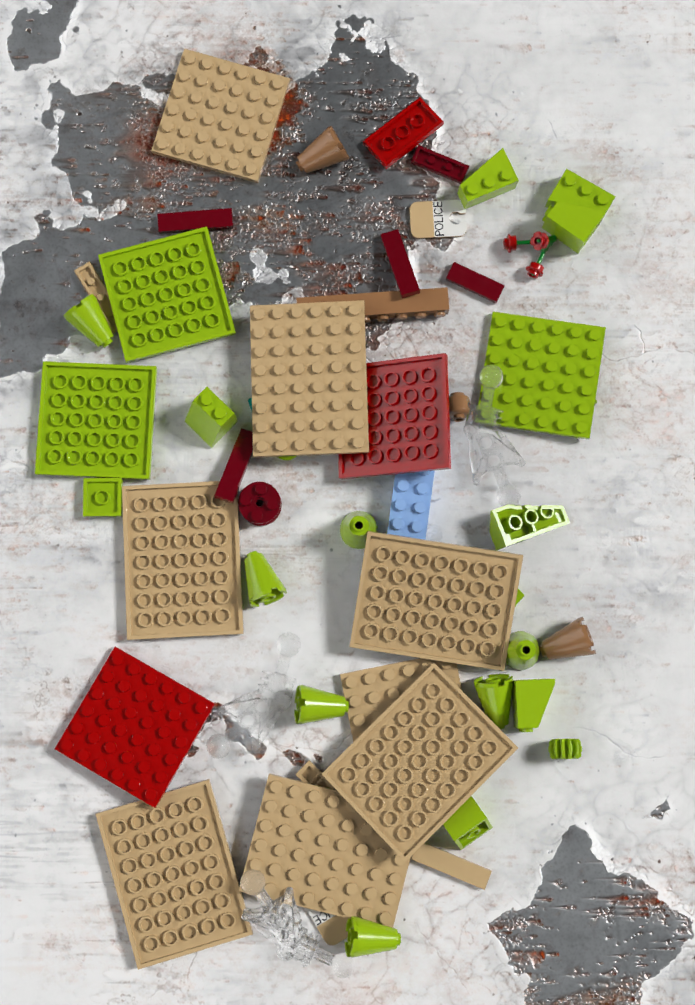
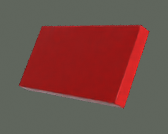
M419 97L363 141V145L385 169H388L442 127L444 121Z

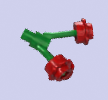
M538 231L533 234L530 240L517 241L515 235L510 236L508 234L507 238L503 239V246L509 253L516 251L517 245L531 244L535 250H541L542 252L537 263L531 262L526 267L527 274L537 279L543 276L544 267L541 265V262L549 247L557 241V237L555 235L547 236L546 233Z

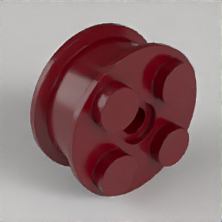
M254 482L242 490L238 499V506L246 521L256 526H265L278 518L282 502L279 493L272 485L266 482ZM258 502H263L261 507L257 506Z

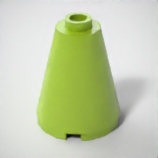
M93 294L81 300L78 305H74L63 315L65 320L96 346H103L105 348L113 342L111 338L114 335L97 298Z
M364 511L349 513L340 524L342 540L349 547L355 549L365 548L368 531L378 532L375 519ZM362 525L363 527L361 529H357L355 526Z
M257 551L248 553L244 562L250 605L252 607H260L259 603L264 602L265 605H268L283 598V593L287 594L286 588L264 555Z
M517 631L511 633L506 664L517 670H525L532 667L540 655L538 641L528 632ZM523 647L526 648V653H523Z
M490 674L489 678L484 680L483 676L476 678L474 686L484 713L500 730L504 729L509 724L513 676L509 677V674Z
M299 685L296 688L294 701L296 703V710H294L296 724L342 717L349 710V702L346 701L344 696L305 685Z
M351 916V919L347 920L346 932L348 931V942H345L347 957L353 958L395 950L401 943V934L395 928L356 916Z

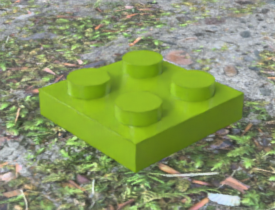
M83 478V516L122 517L123 478Z

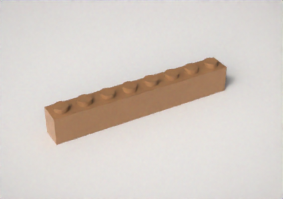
M448 287L420 289V294L401 298L399 291L296 298L297 303L364 300L365 323L370 322L371 319H377L382 322L388 321L389 318H396V320H406L408 317L423 319L430 315L440 318L449 313Z

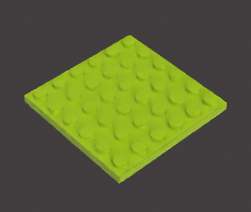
M207 227L98 255L126 363L236 335Z
M493 312L475 423L589 440L606 327Z
M43 361L35 474L150 480L157 367Z

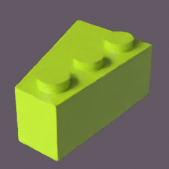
M504 148L499 150L460 184L457 194L464 209L516 188L519 180Z
M566 169L547 200L545 207L555 206L560 201L607 212L616 196Z

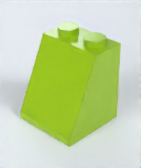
M558 201L555 206L550 205L545 212V216L542 219L544 221L542 229L551 235H555L559 241L578 254L598 228L606 212Z
M208 387L193 400L185 419V423L211 448L238 422L235 413Z
M555 679L513 680L512 706L515 728L521 732H533V728L539 727L554 688Z
M472 796L443 824L460 850L493 828Z

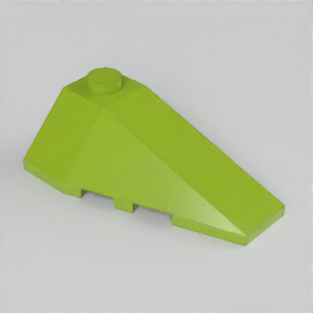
M508 504L490 511L489 533L497 551L562 527L570 522L563 505L531 506Z

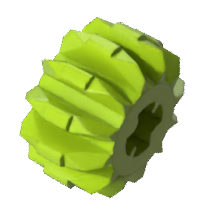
M552 739L549 741L548 750L552 759H579L582 746L579 739Z

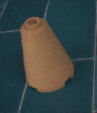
M330 126L297 157L299 161L296 164L301 172L310 173L347 161L349 155L335 130Z
M584 618L576 619L543 640L542 646H539L542 656H547L548 660L596 654V650L591 649L594 643L587 625H582L581 623L585 621Z

